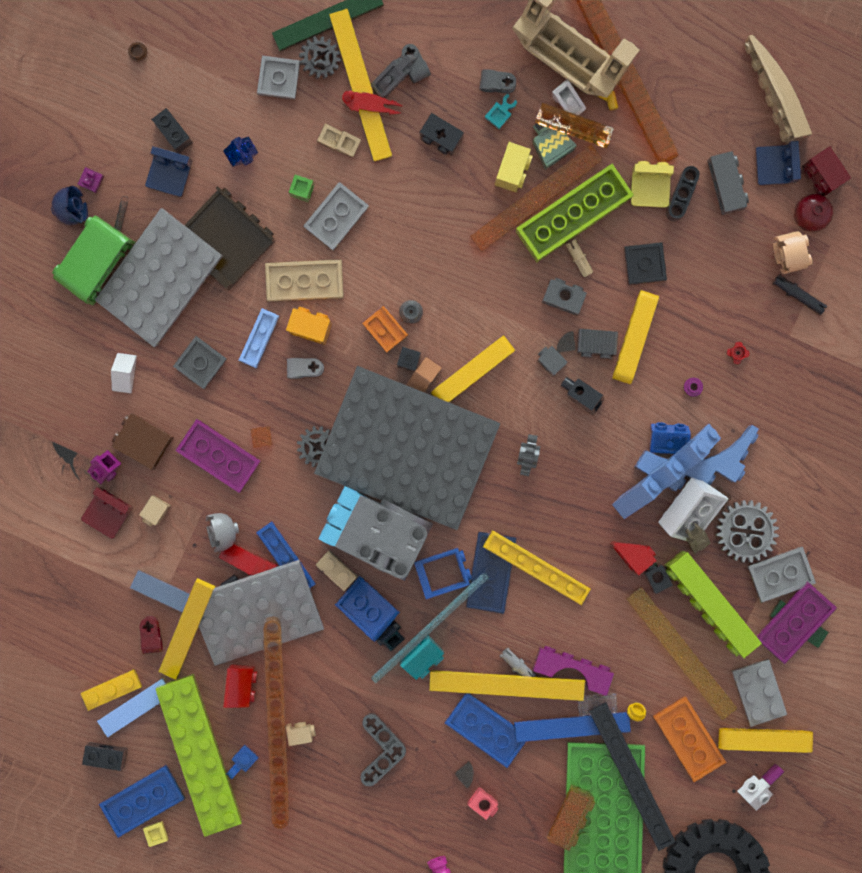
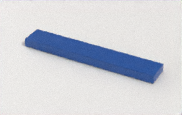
M627 712L612 713L621 733L631 732L630 717ZM591 715L514 722L516 742L600 735Z

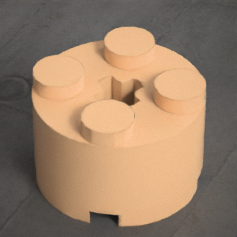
M799 231L774 237V240L777 241V243H773L774 255L777 264H781L783 267L780 269L782 274L806 269L809 265H812V257L808 254L807 250L809 240L806 235L802 236Z

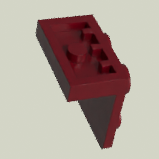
M96 487L92 493L95 496L81 517V521L110 539H114L133 507L102 487Z

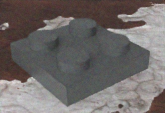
M195 336L173 367L205 390L227 361V358Z

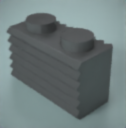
M579 329L577 353H581V357L592 358V355L596 354L600 355L602 359H611L617 353L618 332Z

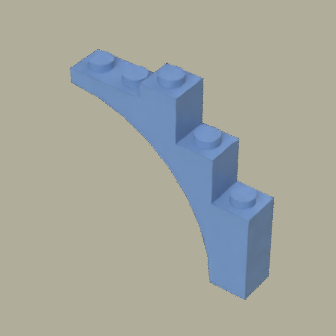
M710 424L706 425L679 451L647 477L623 493L612 505L623 519L627 518L653 501L665 488L678 481L686 471L700 463L721 437Z
M753 425L748 426L741 437L729 448L715 456L703 459L667 488L672 491L680 490L686 482L685 476L689 479L695 478L711 485L716 477L714 475L715 472L731 482L740 481L745 474V465L739 461H743L749 452L747 448L750 443L754 444L757 440L759 429ZM646 450L642 453L634 467L649 475L668 459L659 457Z

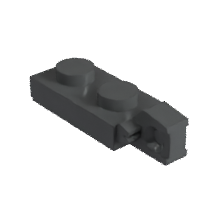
M407 54L404 58L399 57L393 60L371 83L378 96L386 98L411 72L409 67L417 60L413 54Z

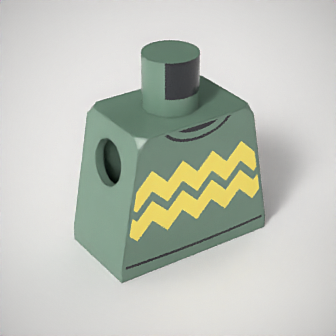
M541 120L533 126L538 134L533 139V145L545 170L576 149L577 145L557 124L547 128Z

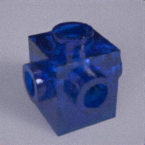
M249 136L242 139L241 137L233 139L223 150L232 167L241 164L246 166L254 161L253 157L258 154Z

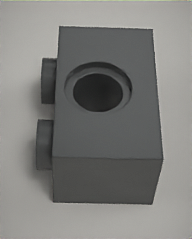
M551 279L542 303L578 316L587 292H584V288L573 285L571 287L566 285V281L562 279ZM560 292H568L570 299L567 301L562 300Z

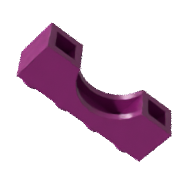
M549 646L539 647L532 668L534 672L552 677L561 669L574 668L584 675L588 690L607 696L614 673L610 671V667L602 664L599 667L591 665L592 661L581 658V661L573 659L574 655L563 652L562 655L555 653L556 649Z

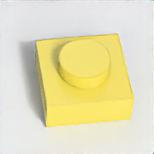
M163 821L143 828L149 847L169 840Z

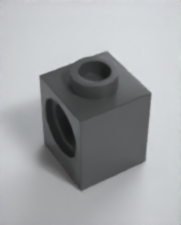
M553 346L549 349L544 347L538 353L540 358L537 361L552 377L568 363Z

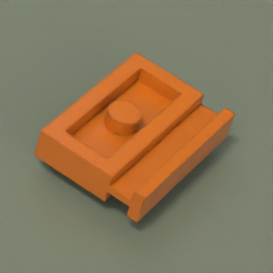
M384 306L362 323L386 353L408 336Z

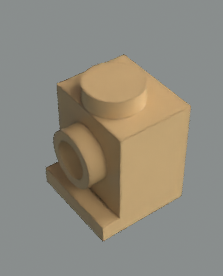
M299 722L294 724L295 727H292L291 723L287 724L286 731L289 746L310 743L313 741V737L316 736L314 725H306V722Z

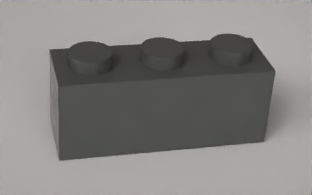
M733 151L711 156L707 162L721 214L725 215L744 210L749 203L747 193L743 191L742 185H744L742 174H739L737 169L739 167L737 156H734Z

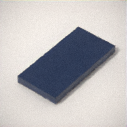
M478 531L471 574L472 580H470L466 608L504 614L512 564L484 548L483 545L490 533ZM503 536L516 544L515 537Z

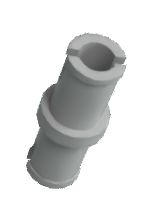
M509 648L502 652L503 654L500 657L512 667L511 670L513 672H517L520 676L535 677L536 674L524 664V660L522 658L519 659Z

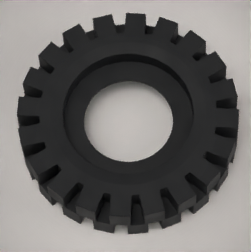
M712 819L702 820L701 824L697 825L695 822L688 825V830L685 832L681 830L675 836L676 843L668 846L666 850L668 855L667 858L664 857L662 866L664 873H695L696 866L702 857L709 853L718 852L729 856L734 861L737 873H771L768 870L770 866L768 857L764 854V849L759 842L743 827L722 819H718V821H713Z

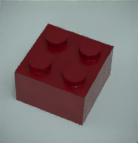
M831 146L812 157L802 166L806 178L811 179L813 182V188L816 193L823 196L828 195L851 179V176Z

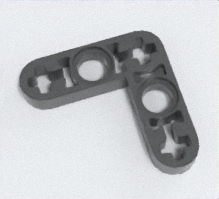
M368 713L363 718V727L384 749L361 773V782L365 786H373L405 756L406 747L376 714ZM367 718L376 719L375 725L379 727L381 724L383 727L374 734L375 728L372 725L367 726ZM380 732H388L390 735L389 740L381 741L379 739ZM394 746L397 748L402 747V754H395L393 756V759L395 761L392 762L391 758L388 755H386V753L388 752L389 755H391L394 752ZM380 759L388 760L389 766L386 769H381L378 766ZM374 765L376 770L381 774L378 775V773L376 772L373 775V781H371L370 779L366 781L365 773L371 774L374 771V768H372V766Z

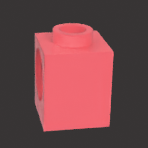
M478 787L468 800V806L487 820L489 816L493 817L497 812L498 801ZM482 800H487L490 803L485 809L479 806Z

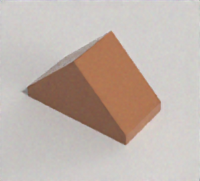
M426 357L406 385L425 393L442 368Z

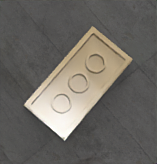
M342 260L265 263L267 302L343 298Z

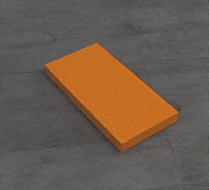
M686 696L653 715L693 782L698 781L727 763Z

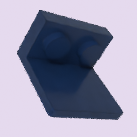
M791 141L787 145L764 146L755 149L758 185L793 184L801 179L799 141Z
M152 146L150 154L153 156L145 186L182 197L193 161L188 156Z

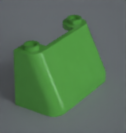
M98 216L89 217L86 220L84 230L62 263L58 264L52 272L54 280L80 300L90 305L96 303V291L100 292L102 290L100 287L120 257L125 256L123 251L131 250L136 243Z

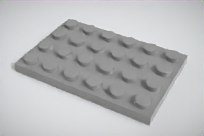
M161 208L95 301L153 347H157L223 255Z
M297 560L214 588L199 628L213 663L216 666L324 630V625L301 563Z

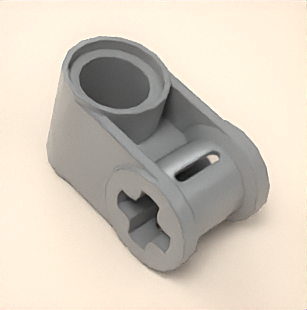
M287 359V378L318 377L324 372V365L318 359ZM314 363L319 366V369H316L315 372L310 369Z

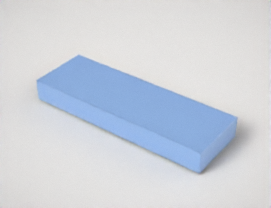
M263 308L261 309L239 361L254 368L258 367L278 322L279 315Z

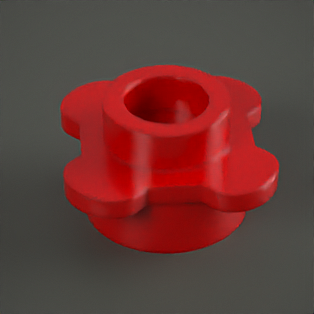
M736 342L735 346L729 348L726 352L728 356H731L734 364L737 365L741 363V360L750 355V352L746 350L742 342Z

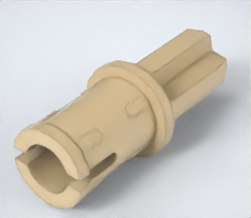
M577 240L572 241L575 249H573L571 243L566 244L565 246L568 248L574 259L573 262L578 266L582 276L586 277L592 274L593 270L585 257L586 253L583 254Z

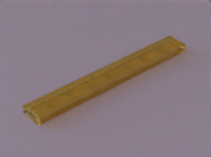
M640 587L626 598L721 720H724L734 712L737 707L643 588Z

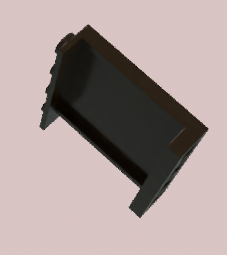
M217 186V191L193 215L185 226L223 255L210 274L229 291L269 249L275 240L272 237L274 233L269 228L265 227L263 229L258 224L260 220L255 215L251 214L249 216L245 212L246 207L241 202L237 201L235 203L231 199L233 195L227 189L223 188L221 190Z

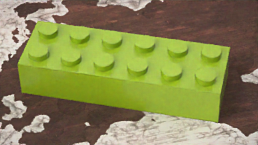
M610 164L517 227L515 232L537 263L631 200L634 194L614 165Z
M680 551L664 564L670 579L679 583L677 587L684 595H689L691 605L696 610L702 611L703 615L701 617L708 625L710 624L716 628L714 633L720 640L722 639L728 643L726 647L736 657L739 655L745 658L762 644L688 552Z

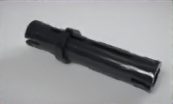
M778 274L774 279L773 285H776L785 291L787 296L794 297L818 313V315H822L827 308L826 304L798 287L796 282L792 283L781 274Z

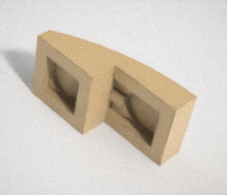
M325 123L316 142L353 157L361 139Z

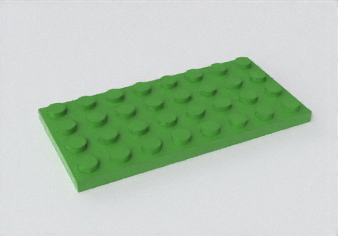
M567 742L563 873H641L643 819L605 743ZM627 744L644 777L645 745Z

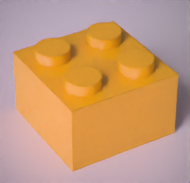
M298 307V310L292 309L286 331L291 335L326 345L332 322L325 314L317 312L316 315H313L309 309Z

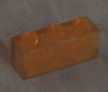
M571 784L547 835L549 842L570 851L571 847H575L579 838L577 834L580 829L585 827L587 822L585 817L588 811L591 812L595 805L593 794Z

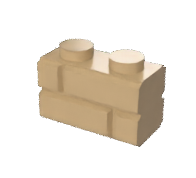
M330 550L316 564L343 591L358 576Z

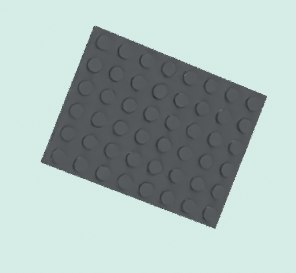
M357 366L314 474L379 500L385 499L402 509L458 530L501 423Z

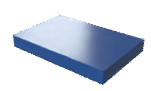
M361 576L356 579L335 604L374 642L400 613Z

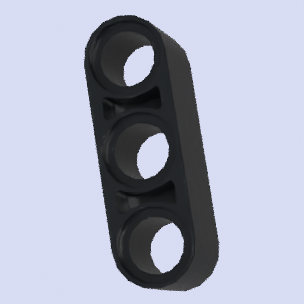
M694 166L686 167L679 176L666 210V216L670 221H679L686 213L700 176L699 170ZM691 172L694 175V180H688L685 177V173ZM678 191H686L687 198H681ZM673 207L680 210L679 216L672 214L671 209Z

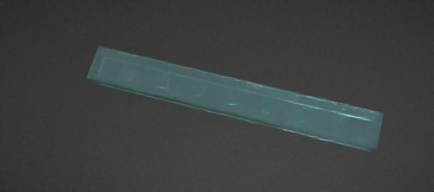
M482 573L377 671L371 679L375 683L379 682L490 577L486 573Z

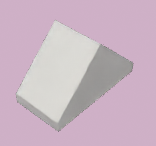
M117 353L111 369L112 391L132 393L137 360L136 355Z

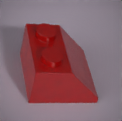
M615 541L610 543L636 575H640L657 561L654 558L656 554L650 546Z
M232 664L227 668L223 708L250 707L251 702H255L256 691H253V683H257L258 676L255 666Z

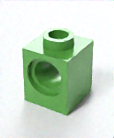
M294 175L289 194L293 198L309 203L315 184L313 180Z

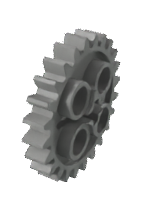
M742 500L741 506L734 502V508L727 506L729 512L722 511L721 513L724 518L717 519L721 522V525L715 526V528L720 529V532L716 533L715 536L721 537L717 543L724 544L721 548L722 551L728 549L727 556L734 554L733 560H737L740 557L741 562H745L747 557L748 561L752 563L753 557H755L756 560L760 561V554L767 557L765 551H773L770 544H777L773 540V537H779L778 534L774 533V530L779 529V527L773 526L777 519H770L773 512L766 513L768 508L766 506L760 509L761 503L759 502L755 506L752 500L748 502V505L745 500ZM738 515L743 518V523L739 526L735 524V517ZM756 518H760L762 521V525L758 529L754 526ZM748 527L749 530L761 531L764 534L746 535V533L731 531L730 528L747 529ZM735 534L740 536V542L737 545H734L732 542V537ZM757 537L759 545L754 548L751 545V540Z

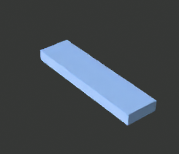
M162 678L98 720L97 722L106 736L109 737L158 705L160 702L155 688L165 684L164 679Z

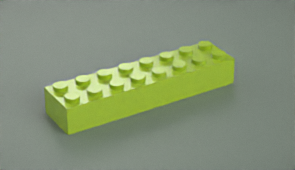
M191 674L157 686L155 690L204 837L242 824V817L228 775H226L227 772L195 675Z

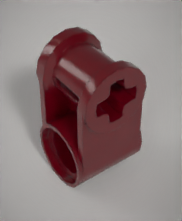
M147 616L141 621L139 626L142 654L163 652L159 621L154 616ZM148 621L154 625L151 630L145 626Z

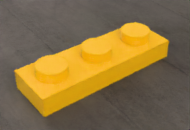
M134 669L82 692L81 696L89 711L141 688L142 684Z

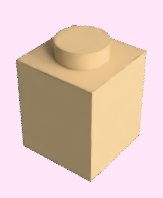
M155 495L151 496L140 513V516L143 517L142 521L149 526L153 524L159 525L171 505Z

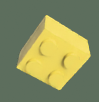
M511 142L508 143L495 186L517 192L518 188L522 189L526 174L523 172L524 170L528 171L533 157L529 155L531 149Z

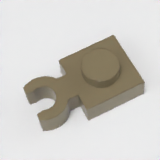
M697 523L694 524V530L689 531L688 528L685 530L689 536L686 540L694 554L705 549L710 544L706 532Z

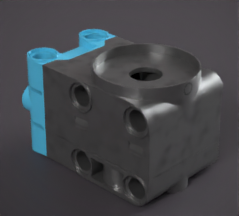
M344 486L337 500L338 504L333 505L327 517V522L329 523L325 524L318 539L361 559L382 572L405 581L433 523L385 499L378 503L362 495L357 490Z

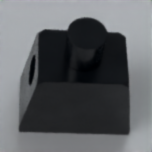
M566 377L561 384V387L568 391V398L593 416L604 402L603 394L579 378L574 382ZM580 390L584 392L582 395H577V392Z

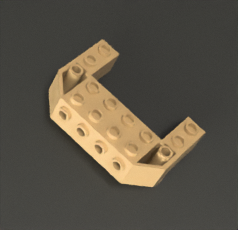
M529 0L522 16L512 28L523 47L586 94L607 98L623 78L640 49L624 38L610 56L605 50L597 47L590 39L582 36L575 28L570 27L558 16L550 12L555 0Z

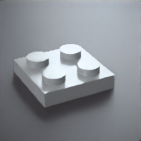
M262 56L257 94L295 100L300 60Z

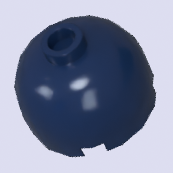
M69 186L58 190L53 196L51 211L61 223L76 225L86 221L88 207L86 202H82V192L75 186Z

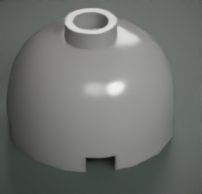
M216 513L206 515V521H210V526H207L210 544L212 547H216L214 552L229 549L236 540V534L239 533L237 523H233L227 514Z

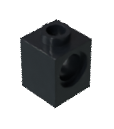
M402 347L397 367L415 372L421 352Z
M655 562L643 572L655 594L673 586L662 564L657 565ZM655 572H660L662 575L659 582H654L652 579Z

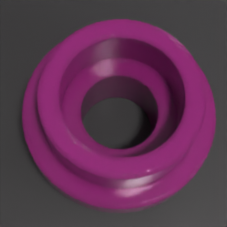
M689 378L684 383V391L691 397L698 396L703 391V384L698 378ZM692 383L697 385L695 391L690 388Z

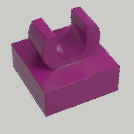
M85 167L78 185L97 193L104 176Z

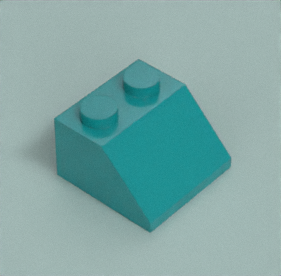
M428 635L401 660L400 666L414 679L417 680L419 677L423 679L430 672L428 668L433 664L435 666L444 659L442 656L444 651Z

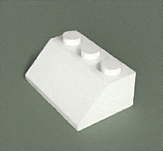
M691 478L658 523L671 537L687 541L686 538L689 536L685 530L687 528L689 531L694 530L695 523L705 530L727 502L728 498L704 481Z

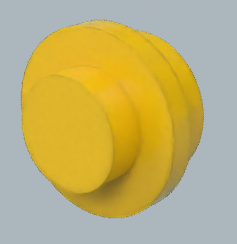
M633 703L627 708V714L632 720L639 722L644 720L646 709L640 703Z

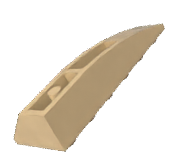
M749 35L745 40V50L747 54L751 55L753 60L751 61L752 68L759 75V85L761 89L765 90L767 95L765 96L766 103L772 108V117L774 123L778 124L780 128L779 135L782 142H785L787 145L791 141L807 139L812 135V132L793 87L766 48L753 35Z

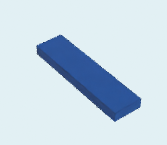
M273 521L256 532L279 566L299 560ZM301 563L308 585L311 588L316 583Z

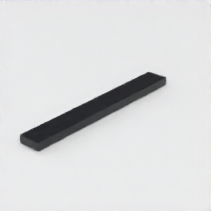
M605 702L589 710L658 851L676 843L607 703Z

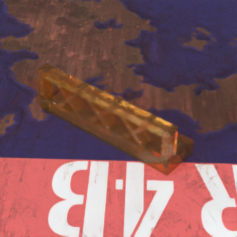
M545 103L541 104L535 120L537 124L604 148H608L614 130L610 126Z

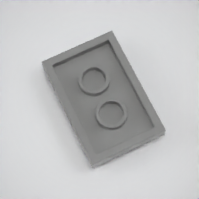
M339 182L303 227L334 251L366 212L369 205Z
M798 547L747 566L761 603L801 589L807 581L811 585L816 583L803 547Z
M769 659L732 670L749 726L752 727L787 715Z

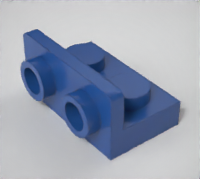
M663 422L651 424L649 451L652 453L675 454L690 441L691 432L689 426L685 424L667 425Z

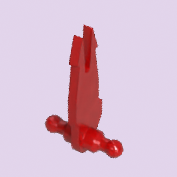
M351 90L345 91L342 95V101L352 111L359 112L360 109L369 112L389 113V115L401 114V112L383 106L402 107L401 104L394 100L390 101L375 94L358 93Z

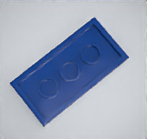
M470 693L464 694L445 721L446 725L506 768L509 767L526 743V741L516 742L515 726Z
M165 765L101 802L99 806L117 838L181 802L186 797L170 769Z

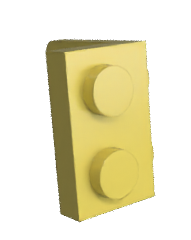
M639 161L638 164H635L632 168L631 191L634 196L631 199V205L640 207H668L670 178L673 175L674 166H669L667 162H658L657 165H651L648 161Z

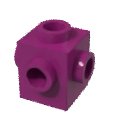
M107 450L101 456L97 455L90 461L91 466L87 472L101 485L106 480L110 482L116 477V470L121 463Z

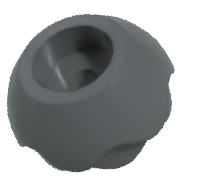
M408 300L401 305L399 315L405 323L414 324L420 321L423 315V308L417 301Z

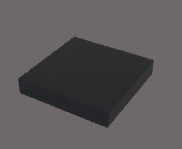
M663 242L624 247L628 285L667 281Z

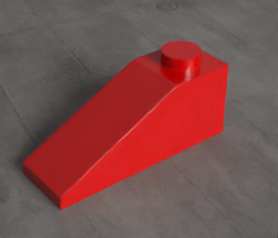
M233 544L229 549L221 551L218 557L251 576L279 566L236 544Z

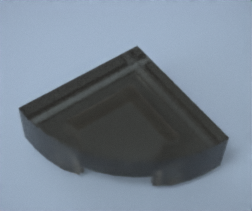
M573 331L566 333L559 340L556 348L559 353L576 350Z
M470 761L455 772V775L466 788L471 785L474 778V770Z

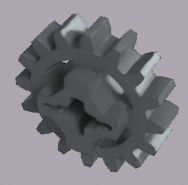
M323 36L319 41L316 37H313L312 42L307 40V46H302L301 50L303 52L299 54V57L303 58V60L299 64L305 65L304 72L310 71L309 77L315 74L316 79H319L320 75L326 79L327 73L332 76L334 74L333 70L337 71L339 68L337 63H340L341 59L337 58V56L340 54V51L334 50L337 46L336 44L330 45L331 39L325 42ZM308 52L311 55L310 61H308ZM325 54V56L323 57V59H320V60H317L316 62H314V61L316 60L317 56L320 57V56H323V55ZM329 55L332 57V63L329 61Z
M313 426L311 432L306 429L307 434L300 435L303 440L297 441V444L301 445V448H298L297 451L302 452L299 458H306L305 464L312 462V467H315L316 463L319 462V460L314 459L316 455L322 454L323 451L317 450L315 452V447L310 442L317 444L321 442L320 446L324 450L331 431L328 429L326 432H323L322 426L319 430ZM314 434H322L318 439L310 438ZM305 443L309 445L310 451L308 455L305 451Z
M529 434L527 443H521L517 465H522L520 475L529 476L531 468H536L541 446L536 445L538 437L536 435Z

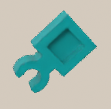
M509 94L504 96L502 105L496 102L485 115V119L498 130L510 118L511 113L508 110L514 109L517 105L516 100L512 104L507 103L506 100L509 98Z

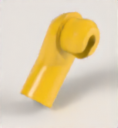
M614 91L607 98L598 96L607 101L609 111L618 109Z

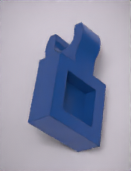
M244 744L231 759L235 764L226 775L233 779L240 769L246 772L259 756Z

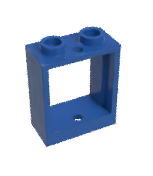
M457 547L414 562L426 599L470 585L469 580H472L469 569L465 570L463 562L466 561L463 550L459 551ZM455 554L464 581L432 591L423 564Z

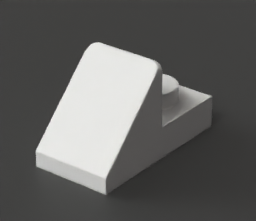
M565 80L552 91L553 100L560 104L570 120L575 119L587 109L569 80Z

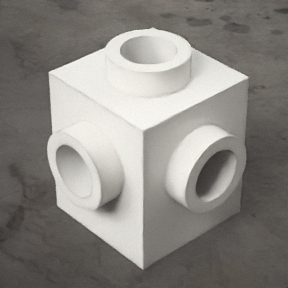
M754 775L747 779L738 790L741 796L756 811L766 804L773 795L768 790L770 785L763 778L758 780Z

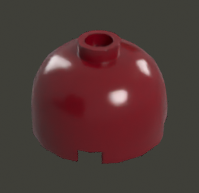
M809 194L801 198L794 210L796 224L802 230L809 232H819L825 229L832 221L834 215L830 200L821 194Z

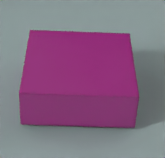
M775 763L761 777L768 784L772 785L784 771Z

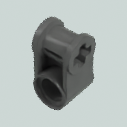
M407 44L402 49L401 57L404 58L409 51L417 59L409 67L411 69L409 77L413 84L430 76L431 73L418 48L413 44Z
M489 69L481 71L480 91L510 94L515 90L516 78L512 73ZM506 80H510L511 84H509V87L505 86Z

